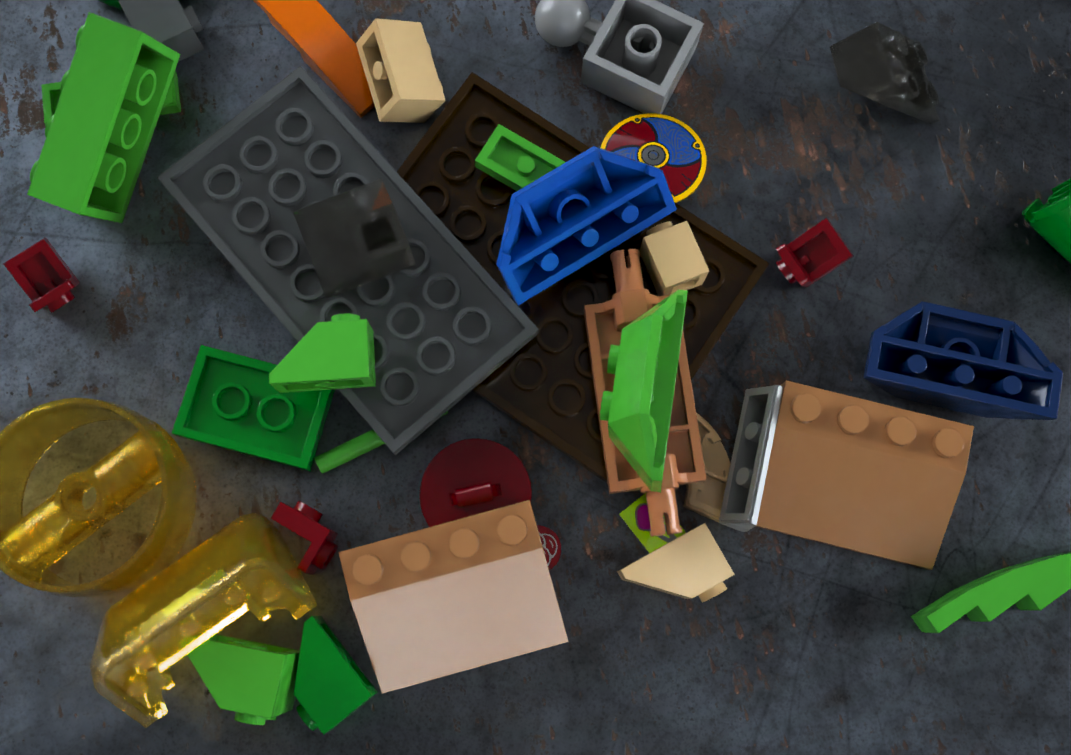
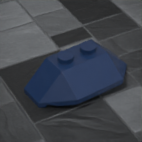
M922 301L871 333L864 379L896 398L985 418L1055 420L1058 415L1063 372L1054 362H1049L1041 349L1014 321Z

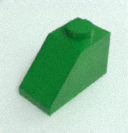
M311 616L304 622L294 695L300 702L296 710L303 722L313 731L319 728L324 735L334 729L378 693V691L322 616Z

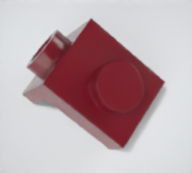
M827 218L788 245L783 243L776 248L782 258L776 264L790 284L798 281L803 287L811 286L854 256Z
M43 238L3 263L31 299L32 303L29 306L34 312L46 306L52 313L75 298L70 290L80 282L47 238Z
M298 500L294 508L280 502L270 519L312 542L297 569L312 575L316 572L317 568L324 570L337 551L338 545L333 542L338 533L319 523L323 514Z

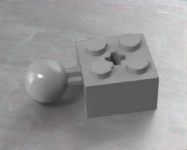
M540 0L535 11L536 29L539 35L550 45L569 47L580 41L589 46L583 57L582 84L644 114H662L696 51L704 25L703 22L656 0H615L603 22L590 17V10L585 0Z

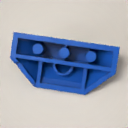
M593 146L513 193L496 265L516 304H522L676 211L677 208L663 170Z

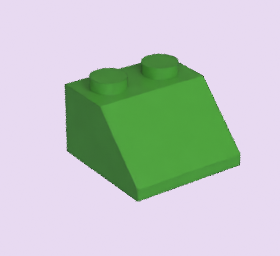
M213 633L184 635L182 642L184 651L218 707L223 710L234 711L235 721L251 725H265L266 720H276L277 716L293 710L295 701L294 688L300 650Z

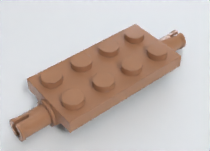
M624 249L618 250L610 254L616 293L607 302L584 305V317L609 494L640 490V493H646L651 537L666 534L663 515L665 517L667 535L682 533L675 489H678L679 485L701 483L707 480L684 332H682L661 493L650 491L609 438L608 421L600 420L603 392H613L615 374L607 373L611 344L620 346L622 329L669 296L652 295L648 289L644 288L640 251L638 249H628V256H626L627 267Z

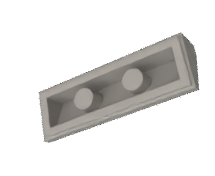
M780 385L751 388L745 391L719 517L720 524L741 532H747L757 526L784 388Z

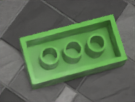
M89 12L85 24L80 27L77 33L76 51L70 69L62 77L60 84L61 95L54 115L47 122L45 128L46 140L40 158L31 169V184L27 195L79 215L123 223L181 54L142 31Z

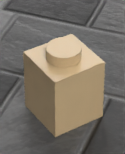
M670 221L664 222L646 232L647 236L643 237L639 251L658 296L671 295L677 290H689L703 284L709 273V268L687 221L674 226Z

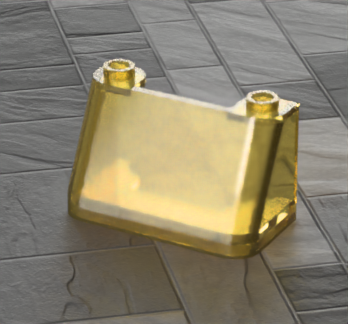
M252 513L243 515L112 605L102 617L90 662V674L96 691L147 728L168 713L162 697V691L164 689L167 692L175 686L171 671L167 669L247 611L252 612L263 623L271 617L269 611L288 610L297 620L317 606L301 571L297 569L298 566L277 527L262 514Z

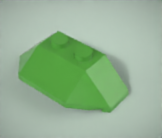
M687 290L675 291L624 327L621 333L620 346L611 344L607 373L615 374L613 392H603L600 420L608 421L609 438L650 491L661 493L686 310Z

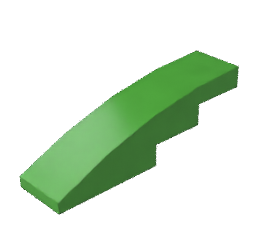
M1071 552L1039 557L991 572L950 591L913 614L911 618L921 632L940 633L965 614L970 621L991 622L1014 604L1019 610L1041 611L1071 589Z

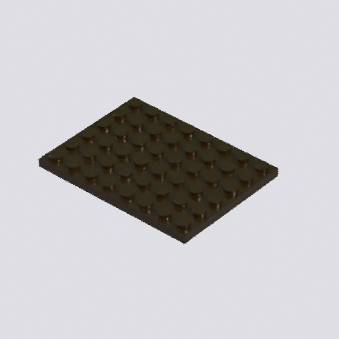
M472 72L397 170V173L514 301L496 264L511 196L516 190L476 168L475 159L498 124L565 162L583 153L590 147ZM675 203L676 211L522 304L517 305L539 329V334L472 390V392L606 483L607 476L586 332L584 305L607 302L616 293L610 254L624 249L627 267L626 256H628V249L640 250L643 237L647 236L646 232L649 229L669 221L672 222L673 226L684 221L688 222L709 268V273L703 284L687 290L683 332L691 380L770 264L677 203ZM640 255L644 288L648 289L650 294L658 296Z

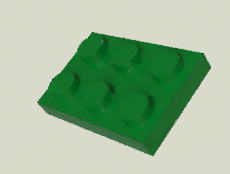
M201 345L172 434L311 471L335 389L279 393L269 384V373L277 366L276 364Z

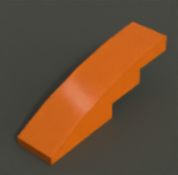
M253 0L267 14L271 24L300 52L303 61L360 118L375 107L356 43L317 0Z

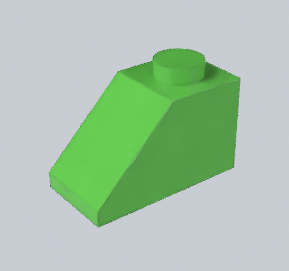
M344 313L333 315L331 321L317 322L269 373V384L279 393L376 387L374 331L368 320L360 319V316L357 314Z

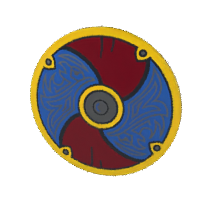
M639 114L619 122L607 133L600 147L663 170L674 203L691 195L700 185L706 171V151L699 136L684 122L663 114Z

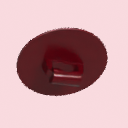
M480 438L457 441L442 449L428 464L420 485V505L429 527L532 500L529 475L520 459L507 447L497 442Z

